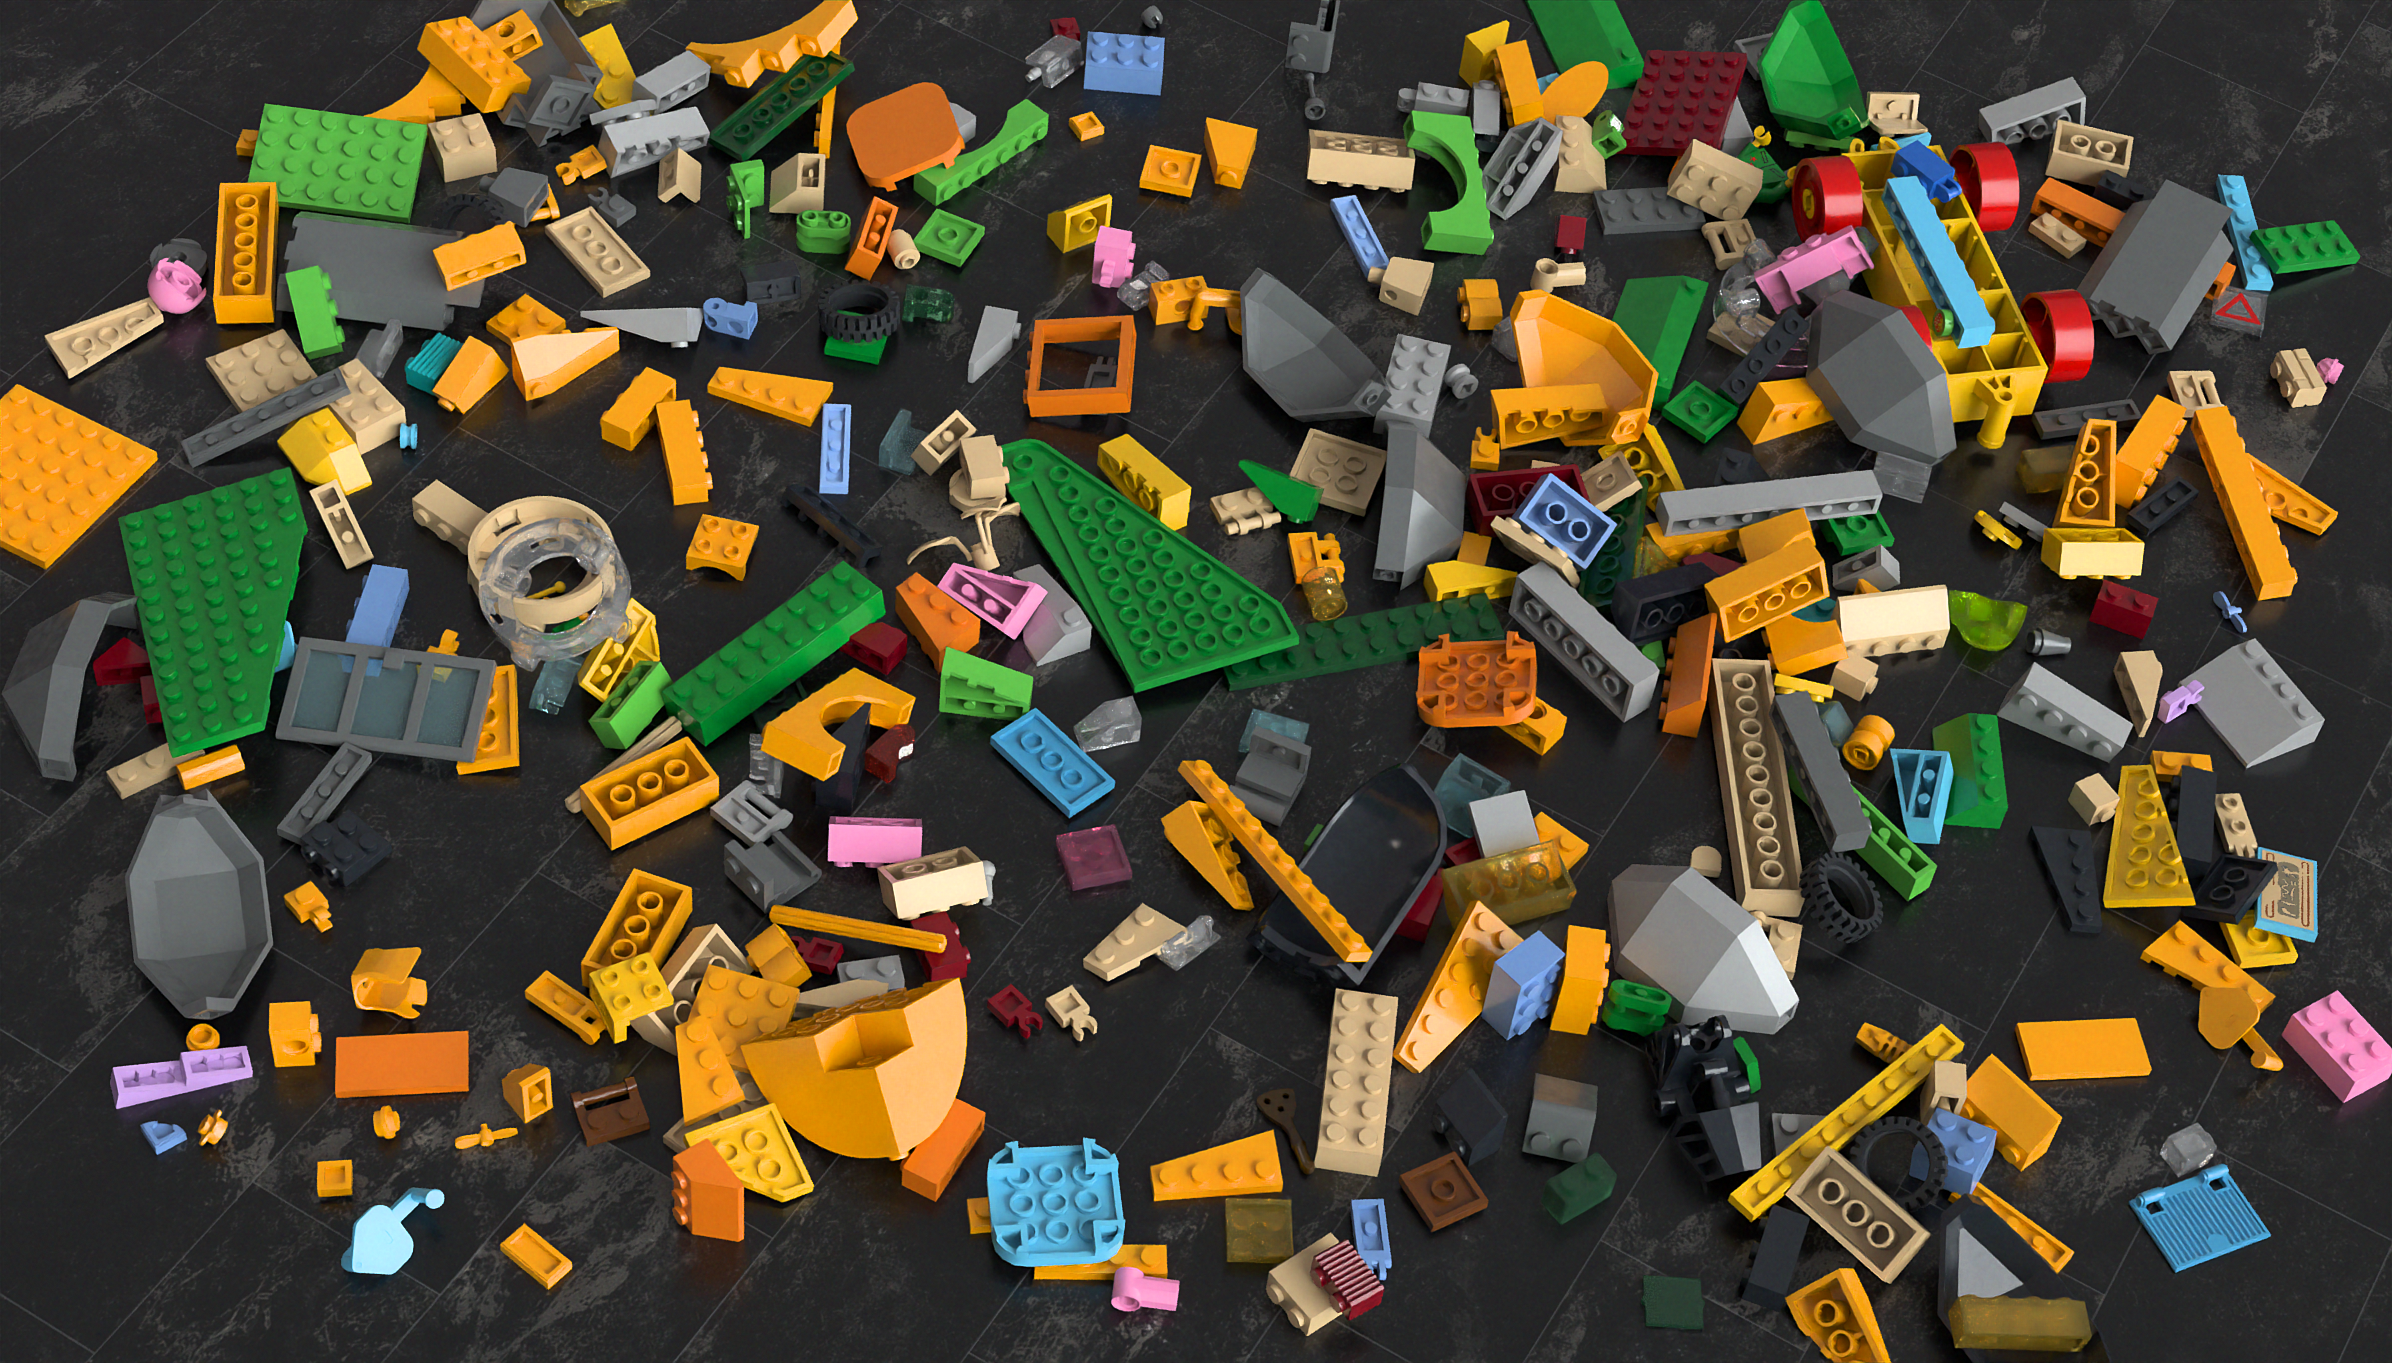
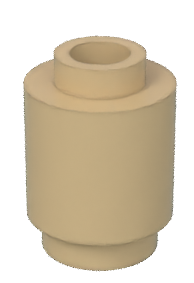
M901 229L890 233L886 248L895 266L899 269H909L915 266L920 259V253L911 236Z

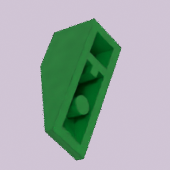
M1249 459L1239 461L1238 466L1280 512L1288 515V520L1298 524L1314 520L1324 488Z

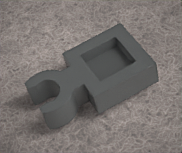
M603 187L598 188L599 197L588 194V204L598 209V214L616 228L636 215V206L618 194L610 197L608 191Z

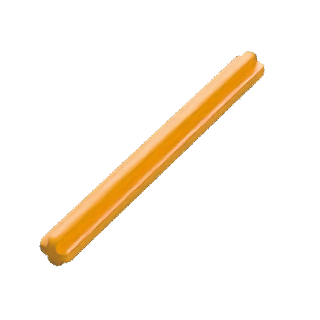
M773 905L769 913L771 922L931 952L942 953L947 944V939L943 934L793 907Z

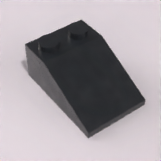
M864 703L831 735L846 746L838 772L825 781L813 776L811 792L816 793V805L852 811L870 742V703Z

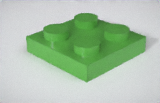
M936 209L913 242L919 252L961 267L984 236L985 227Z

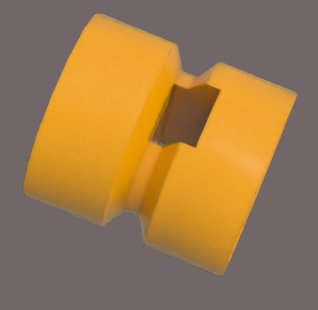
M1864 716L1843 746V755L1846 760L1858 769L1872 770L1875 768L1895 737L1892 726L1879 716Z

